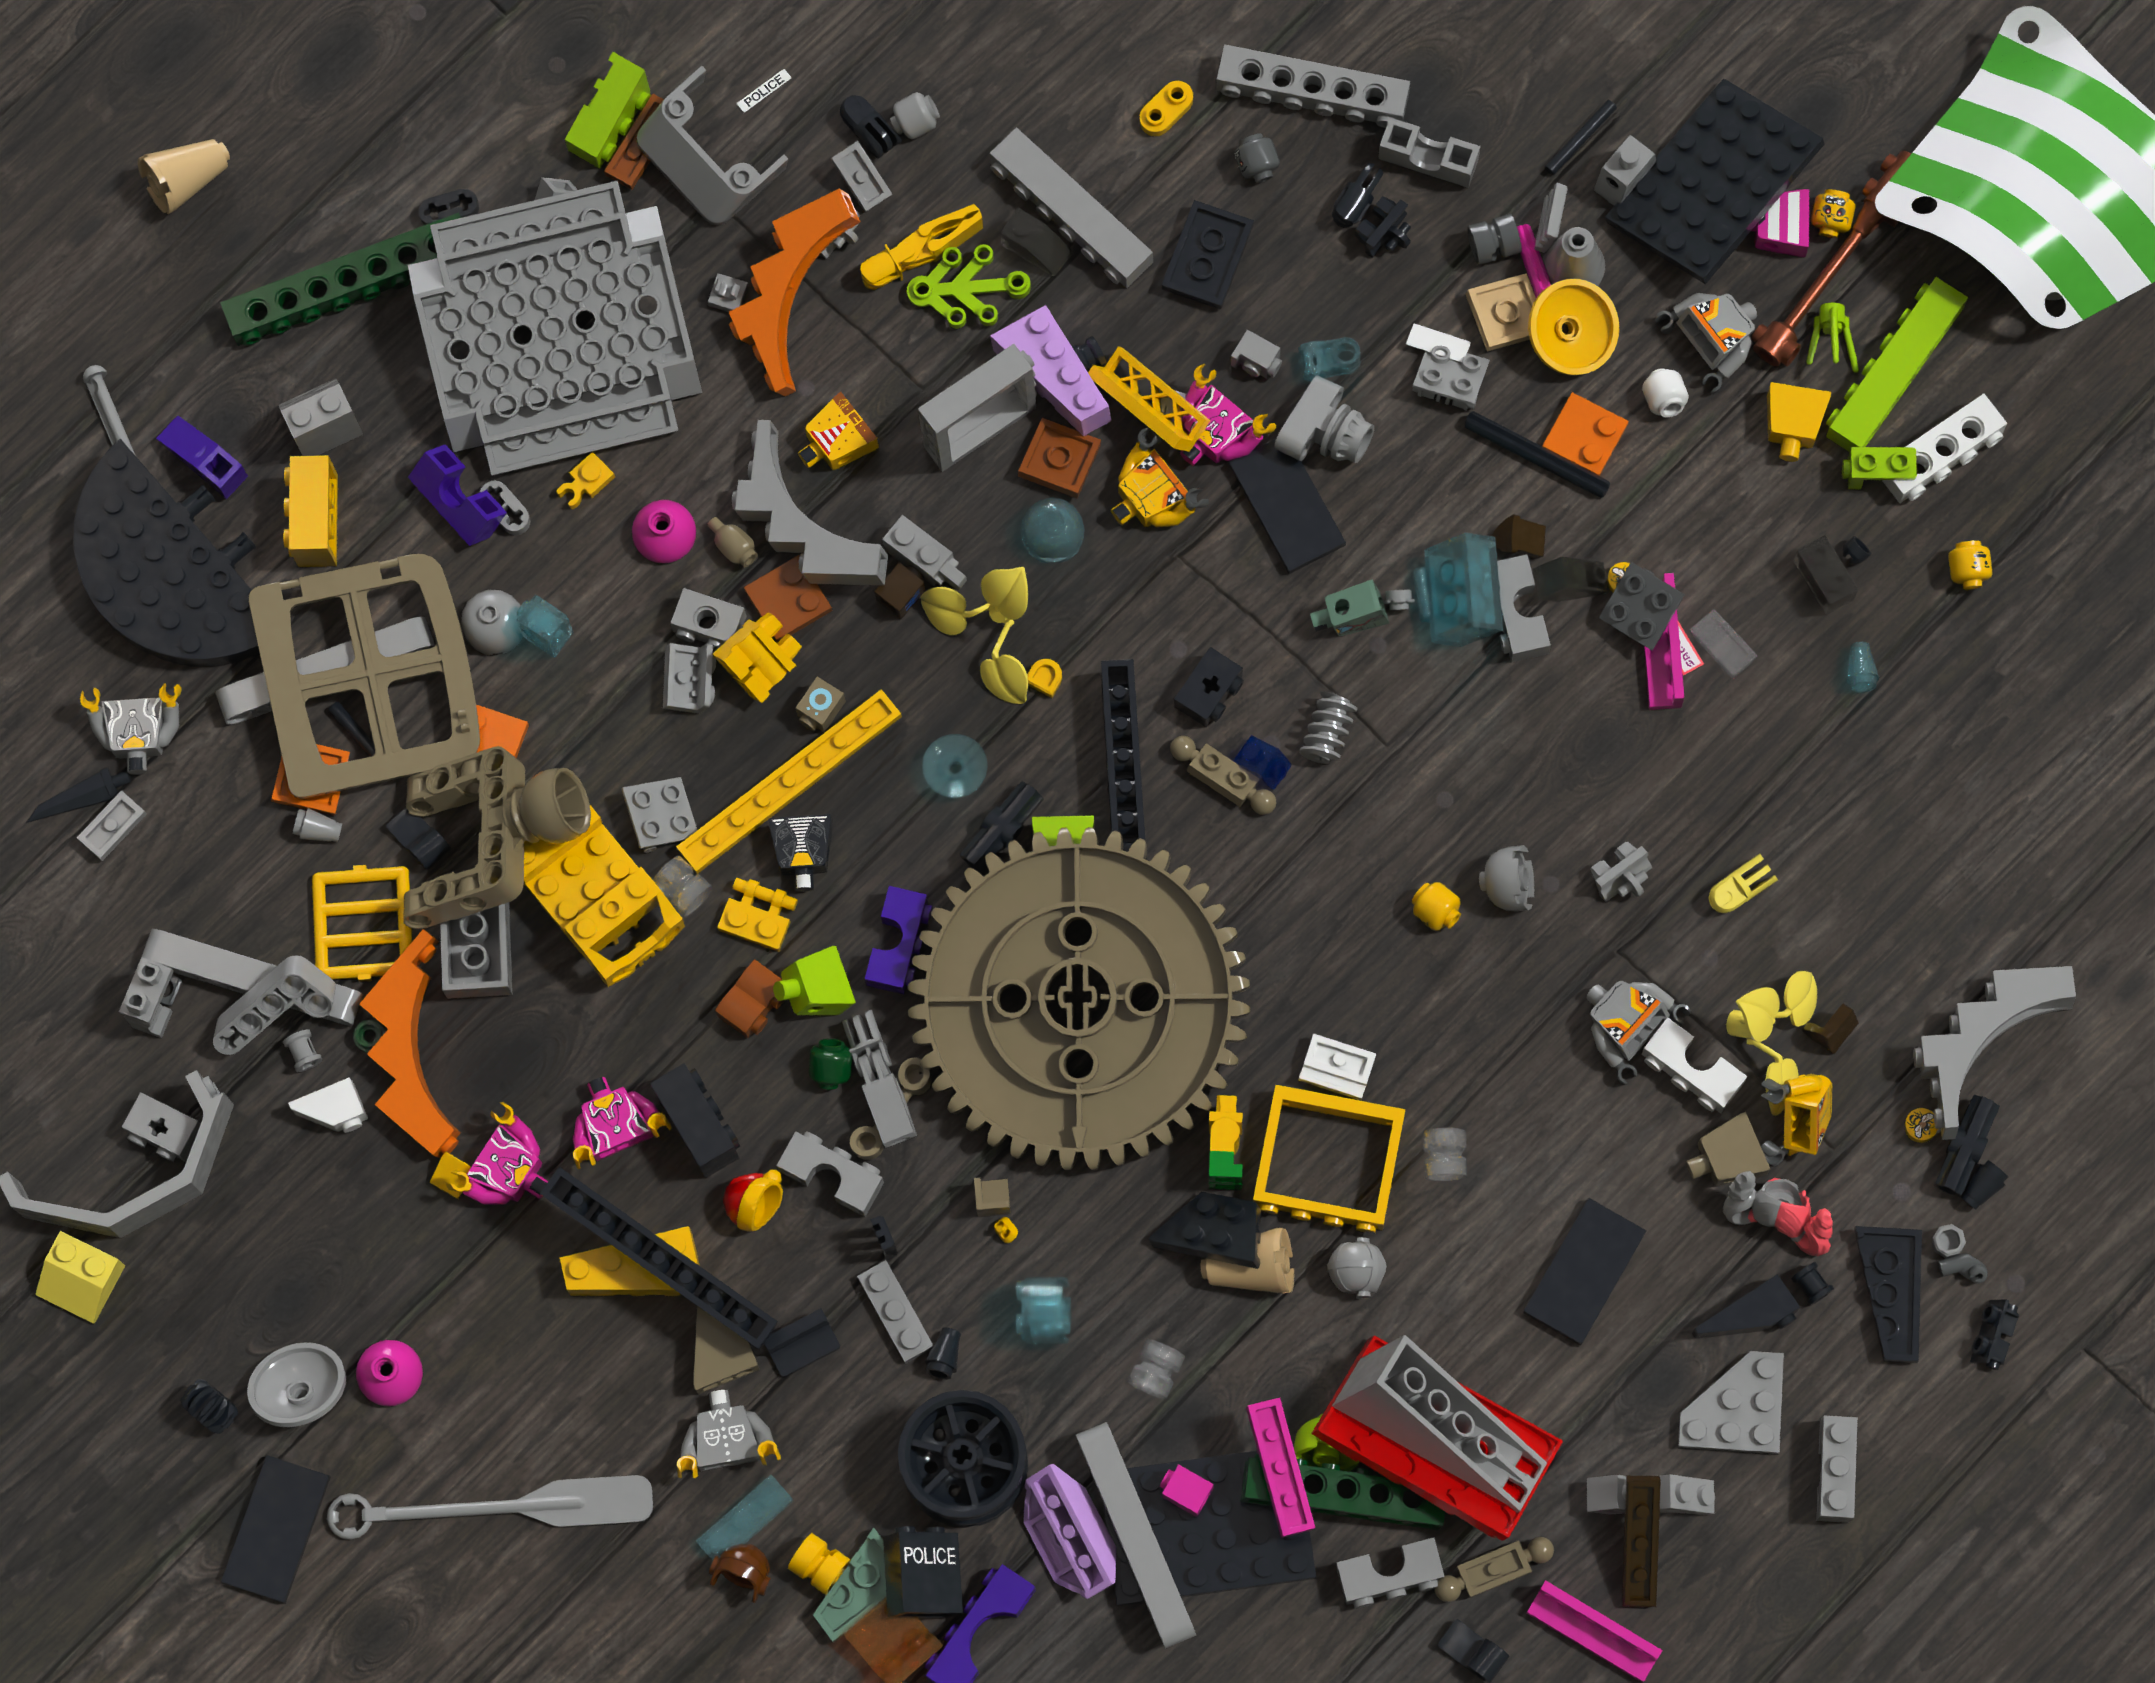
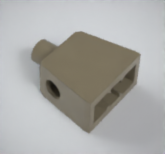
M1746 1111L1703 1136L1698 1142L1702 1155L1686 1161V1166L1692 1179L1710 1173L1715 1186L1731 1184L1738 1174L1745 1171H1751L1755 1178L1766 1176L1770 1171V1166Z

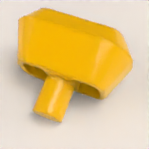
M1008 1217L1000 1218L994 1225L995 1232L1004 1243H1011L1018 1235V1229Z

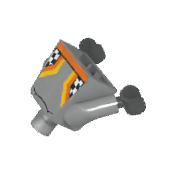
M1695 293L1674 306V311L1671 313L1668 311L1659 312L1656 315L1655 321L1657 324L1664 319L1670 320L1668 325L1661 328L1662 334H1669L1675 328L1674 321L1679 319L1676 324L1712 370L1716 367L1719 369L1716 373L1707 374L1702 383V386H1704L1709 379H1714L1718 382V386L1711 391V395L1720 391L1722 380L1725 377L1729 378L1745 362L1752 344L1749 336L1755 330L1752 320L1756 319L1757 311L1750 302L1739 306L1732 295L1729 294L1716 296L1715 294Z
M1618 981L1609 991L1598 984L1593 986L1587 994V1000L1595 1006L1591 1010L1590 1016L1594 1022L1591 1031L1596 1048L1607 1063L1617 1069L1616 1078L1622 1084H1627L1621 1076L1624 1068L1631 1070L1634 1077L1637 1076L1636 1068L1633 1065L1625 1064L1623 1062L1624 1058L1630 1061L1667 1017L1677 1025H1683L1684 1022L1676 1015L1677 1010L1682 1011L1686 1016L1691 1014V1010L1687 1005L1674 1004V999L1654 983L1632 982L1628 984L1624 981Z

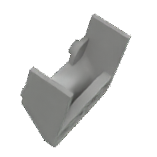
M701 66L671 92L641 126L637 134V145L643 154L708 223L722 225L728 222L786 170L788 158L785 155L781 156L761 175L753 166L747 163L735 164L725 173L682 127L691 119L694 110L693 103L688 96L705 80L706 69Z

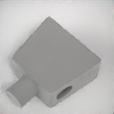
M1630 135L1602 167L1594 191L1613 206L1617 202L1621 204L1656 163L1655 154ZM1614 180L1618 187L1613 186L1610 181Z

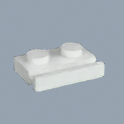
M1313 1034L1299 1081L1362 1100L1376 1053Z

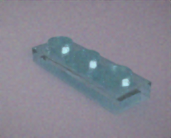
M770 1475L699 1537L696 1543L713 1561L716 1555L720 1557L727 1548L736 1544H746L794 1500L777 1480Z

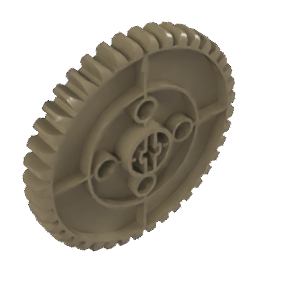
M1092 827L1085 829L1081 844H1074L1069 830L1061 828L1057 835V845L1051 847L1041 832H1036L1032 840L1033 851L1026 853L1023 847L1016 840H1013L1008 844L1011 860L1003 863L994 853L989 852L985 856L986 864L990 871L987 875L983 877L978 871L967 868L964 874L971 888L966 893L953 886L948 887L946 890L949 899L955 905L953 910L950 912L943 908L935 907L931 911V915L942 925L939 933L922 931L919 938L932 948L931 955H917L912 958L911 963L926 972V979L914 980L908 984L909 991L924 997V1003L911 1007L908 1010V1016L918 1021H925L927 1024L926 1028L917 1031L912 1036V1041L917 1045H932L933 1051L922 1058L920 1065L924 1069H942L943 1073L932 1084L934 1092L942 1093L952 1089L956 1091V1094L951 1098L947 1106L949 1112L957 1114L970 1107L973 1111L966 1123V1128L970 1132L982 1129L987 1123L992 1125L988 1133V1145L997 1147L1008 1136L1013 1137L1010 1146L1011 1156L1019 1159L1027 1152L1030 1145L1035 1146L1036 1164L1042 1167L1048 1164L1054 1151H1059V1159L1064 1170H1071L1074 1167L1078 1153L1084 1154L1085 1161L1091 1170H1097L1101 1163L1102 1151L1108 1150L1114 1163L1121 1166L1124 1165L1126 1159L1125 1146L1132 1144L1135 1151L1144 1158L1150 1154L1148 1137L1153 1134L1161 1142L1169 1146L1173 1143L1172 1132L1168 1126L1170 1123L1176 1121L1187 1130H1191L1194 1127L1192 1117L1187 1111L1192 1104L1204 1111L1212 1109V1103L1203 1093L1206 1086L1219 1090H1225L1228 1086L1225 1079L1216 1069L1218 1065L1227 1067L1237 1066L1239 1059L1226 1049L1227 1042H1243L1247 1038L1245 1031L1231 1024L1232 1018L1248 1016L1251 1011L1247 1004L1233 1000V994L1244 992L1250 988V981L1247 978L1231 976V970L1244 964L1246 957L1242 952H1225L1224 947L1231 944L1238 936L1236 928L1224 927L1216 929L1214 926L1223 918L1226 909L1221 904L1211 905L1204 909L1201 905L1207 899L1210 887L1206 883H1202L1188 890L1186 885L1190 880L1192 871L1187 865H1183L1169 874L1167 872L1170 864V853L1168 851L1161 850L1151 861L1146 860V841L1141 838L1137 839L1128 852L1123 851V839L1118 831H1113L1108 837L1105 846H1100L1097 833ZM1076 920L1087 921L1092 928L1090 940L1082 946H1073L1066 941V929L1070 923ZM1083 968V992L1086 995H1092L1091 1003H1083V1029L1076 1030L1075 1005L1066 1002L1067 995H1075V969ZM1091 970L1103 976L1108 983L1110 994H1101V1000L1104 1003H1109V1007L1103 1018L1093 1026L1092 1011H1098L1101 1000L1098 990L1091 986ZM1067 972V986L1060 987L1058 998L1055 995H1050V989L1056 979ZM1141 985H1151L1158 991V1003L1150 1011H1138L1132 1005V993ZM1012 986L1023 988L1027 997L1023 1009L1015 1013L1005 1012L1000 1002L1004 990ZM1059 1002L1060 1007L1067 1011V1028L1056 1022L1050 1012L1049 1003ZM1084 1051L1091 1055L1093 1068L1086 1077L1073 1078L1067 1072V1060L1074 1052Z

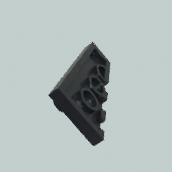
M1855 1226L1854 1231L1883 1361L1918 1363L1922 1230Z

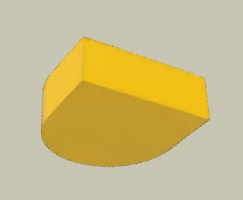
M1041 659L1035 662L1027 674L1028 686L1050 698H1053L1062 682L1061 668L1051 659Z

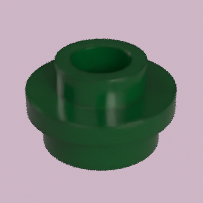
M364 1020L355 1027L353 1040L361 1051L369 1052L386 1031L379 1022ZM367 1032H375L376 1037L372 1042L365 1041L364 1037Z

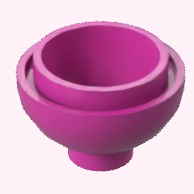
M657 500L644 506L636 515L632 526V538L637 550L648 560L656 563H671L681 559L691 550L696 539V525L690 512L681 504L671 500ZM665 521L668 523V527L665 530L656 529L657 523Z
M384 1340L371 1345L361 1355L356 1368V1379L361 1392L370 1401L381 1406H397L408 1401L418 1391L423 1377L422 1363L417 1353L407 1344L396 1340ZM385 1364H390L393 1368L392 1373L388 1376H383L380 1372L381 1367Z

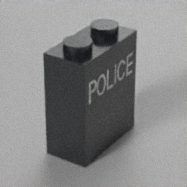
M904 1526L895 1528V1533L883 1537L888 1618H949L963 1613L958 1533H946L944 1527L926 1528L925 1532H916L915 1527Z

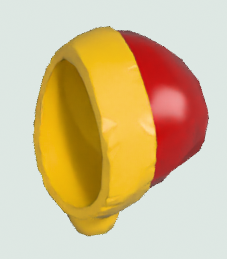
M769 1170L765 1174H746L734 1178L726 1186L723 1197L724 1208L727 1216L739 1229L749 1232L759 1230L774 1216L780 1207L783 1189L780 1184L782 1181L781 1173L777 1170Z

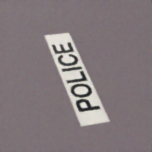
M785 69L781 70L740 100L737 105L745 113L790 80L791 76Z

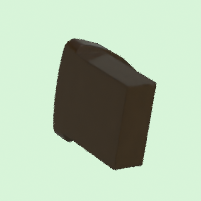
M1513 514L1506 518L1490 537L1491 542L1502 551L1528 555V557L1533 559L1544 557L1546 526L1520 519L1521 517Z
M1843 1003L1823 1028L1813 1023H1807L1802 1031L1816 1043L1835 1054L1859 1022L1854 1010Z

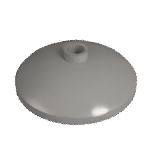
M296 1343L282 1347L264 1358L253 1371L247 1388L249 1403L254 1413L261 1420L271 1425L296 1427L308 1424L325 1415L339 1401L346 1385L345 1368L339 1356L326 1346L316 1343Z

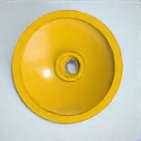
M1566 279L1545 288L1534 301L1528 320L1529 338L1535 353L1549 368L1566 375H1582L1601 367L1614 352L1619 337V319L1613 302L1601 288L1586 280ZM1563 324L1568 326L1567 334L1562 332Z

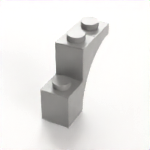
M1671 1474L1660 1475V1513L1714 1514V1480ZM1610 1475L1587 1478V1512L1609 1515L1625 1513L1626 1476Z

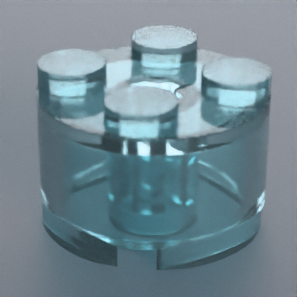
M1026 1277L1024 1281L1017 1282L1016 1295L1017 1301H1022V1314L1016 1315L1017 1334H1021L1022 1340H1025L1026 1344L1068 1343L1069 1340L1064 1334H1070L1071 1297H1064L1063 1288H1069L1067 1277Z

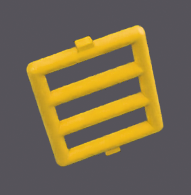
M366 865L353 866V870L318 872L312 876L315 966L332 980L358 978L359 982L372 981V977L383 976L394 962L329 967L328 948L399 943L401 955L411 944L412 928L404 924V894L410 890L409 870L406 867L367 869ZM396 880L397 898L326 903L325 885ZM398 911V930L327 935V916Z

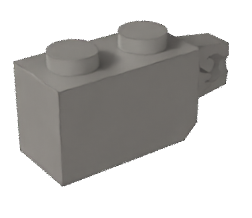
M902 515L882 539L886 552L906 567L909 565L914 567L923 575V580L930 585L935 586L937 583L941 586L945 581L959 591L967 582L966 576L956 568L959 562L954 559L953 552Z

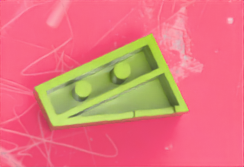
M612 52L608 59L613 65L604 81L600 78L597 79L594 85L598 89L597 93L588 106L583 105L565 138L568 151L599 169L605 161L609 162L613 158L617 150V142L622 135L625 137L634 124L633 118L639 110H643L651 97L645 70L615 52Z

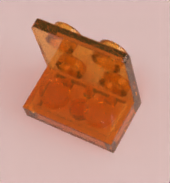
M887 1596L844 1633L845 1638L884 1683H902L943 1646L918 1618H888Z

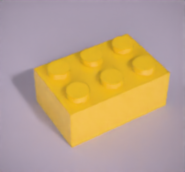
M329 455L290 456V467H285L284 470L285 486H289V498L284 499L285 517H289V529H284L283 534L284 547L289 549V556L294 558L298 567L337 566L338 474Z

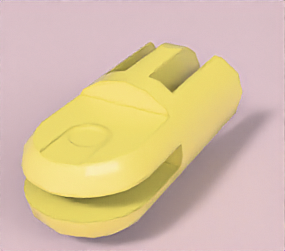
M1760 853L1712 887L1709 893V902L1714 910L1720 913L1734 911L1778 881L1777 877L1773 875L1752 890L1750 889L1749 885L1771 870L1768 864L1759 868L1745 879L1741 876L1764 859Z

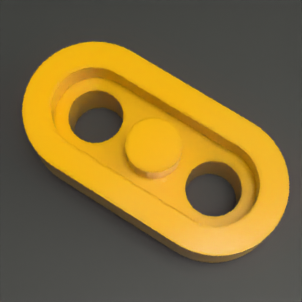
M1183 81L1168 83L1141 110L1140 126L1142 130L1150 136L1165 134L1191 108L1193 104L1191 87ZM1174 92H1180L1183 94V97L1180 99H1174L1172 97V94ZM1157 113L1161 118L1153 121L1150 119V116Z

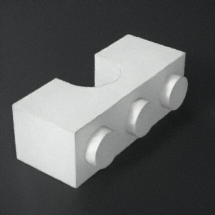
M1667 1017L1644 1047L1642 1055L1646 1057L1644 1062L1657 1072L1663 1070L1672 1077L1671 1082L1680 1090L1687 1092L1689 1089L1699 1097L1697 1101L1707 1110L1713 1112L1716 1109L1722 1113L1745 1083L1747 1076L1722 1057L1708 1070L1700 1071L1692 1068L1686 1061L1685 1051L1691 1045L1694 1036Z

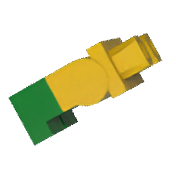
M1217 1095L1216 1112L1209 1111V1134H1211L1209 1189L1242 1191L1243 1164H1234V1155L1239 1149L1240 1135H1242L1243 1113L1236 1112L1237 1096Z

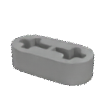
M494 480L485 483L480 492L485 490L490 492L493 490L495 493H499L501 491L500 497L504 503L501 507L506 512L510 509L515 516L522 514L520 517L522 523L520 525L515 523L509 525L511 521L508 514H506L500 522V526L511 535L525 533L531 523L526 508L502 482Z

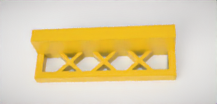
M1118 346L1105 367L1093 365L1088 372L1096 384L1174 449L1190 452L1211 421L1122 347ZM1122 358L1129 364V377L1120 378L1114 373ZM1147 378L1151 384L1152 395L1141 396L1138 390V380ZM1170 397L1172 399L1173 413L1164 415L1161 412L1159 398ZM1191 415L1198 422L1188 435L1183 431L1182 417Z

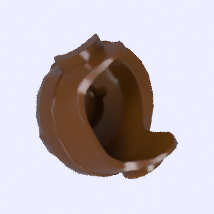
M743 1543L733 1545L722 1552L720 1557L715 1556L709 1570V1574L712 1575L710 1585L714 1586L722 1573L732 1583L743 1588L754 1589L751 1602L755 1603L759 1595H765L766 1588L771 1579L768 1577L770 1569L768 1560L755 1545Z

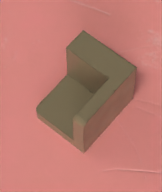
M980 1177L974 1178L978 1217L1011 1214L1008 1179L981 1181Z

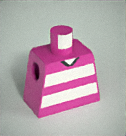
M1809 189L1787 191L1779 197L1751 230L1755 231V248L1797 257H1806L1809 248Z

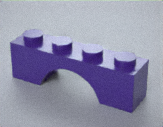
M1003 1564L998 1570L993 1567L982 1582L986 1588L978 1598L974 1595L964 1608L963 1612L967 1616L960 1626L954 1623L946 1634L944 1640L948 1643L941 1654L935 1651L926 1663L925 1668L929 1670L925 1675L926 1678L933 1683H973L979 1675L970 1653L974 1633L985 1621L997 1616L1018 1618L1035 1593L1036 1587Z

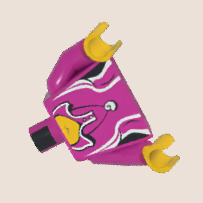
M1205 364L1195 369L1194 378L1196 381L1192 382L1185 398L1186 401L1211 420L1191 451L1182 450L1180 452L1183 459L1193 466L1204 454L1215 463L1221 460L1230 461L1248 456L1262 441L1263 434L1272 433L1276 429L1275 423L1269 424L1266 429L1263 427V420L1268 414L1258 415L1253 420L1214 386L1210 385L1207 388L1206 384L1214 380L1217 373L1215 370H1212L1209 378H1204L1201 371ZM1191 415L1183 416V431L1189 435L1198 421Z
M605 1077L594 1079L587 1084L593 1100L581 1105L583 1113L579 1114L576 1118L573 1135L575 1149L573 1151V1158L576 1167L581 1169L580 1163L583 1160H590L591 1165L594 1166L596 1164L595 1159L599 1161L654 1136L658 1138L657 1130L661 1126H667L669 1130L672 1127L666 1116L660 1113L655 1104L639 1093H627L624 1087L611 1091Z
M500 1102L506 1109L504 1116L499 1118L491 1111V1117L505 1125H498L467 1174L460 1171L451 1172L459 1177V1185L456 1187L453 1184L447 1183L446 1186L452 1191H463L464 1195L484 1205L506 1204L510 1200L518 1202L525 1191L541 1199L543 1196L540 1193L549 1181L537 1174L542 1166V1162L538 1158L540 1147L532 1130L514 1115L511 1106Z

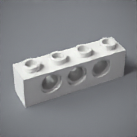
M1982 394L1906 446L1916 449V463L1924 466L1925 473L1917 474L1915 480L1882 481L1899 503H1902L1907 498L1913 501L1926 491V485L1932 481L1940 483L1952 473L1951 468L1958 463L1964 466L1971 462L1978 455L1977 450L1985 445L1991 448L2001 441L2004 437L2002 433L2007 422L1987 396ZM1971 428L1977 433L1978 437L1973 439L1967 438L1963 435L1962 429ZM1946 446L1951 450L1952 454L1950 456H1941L1936 451V447Z

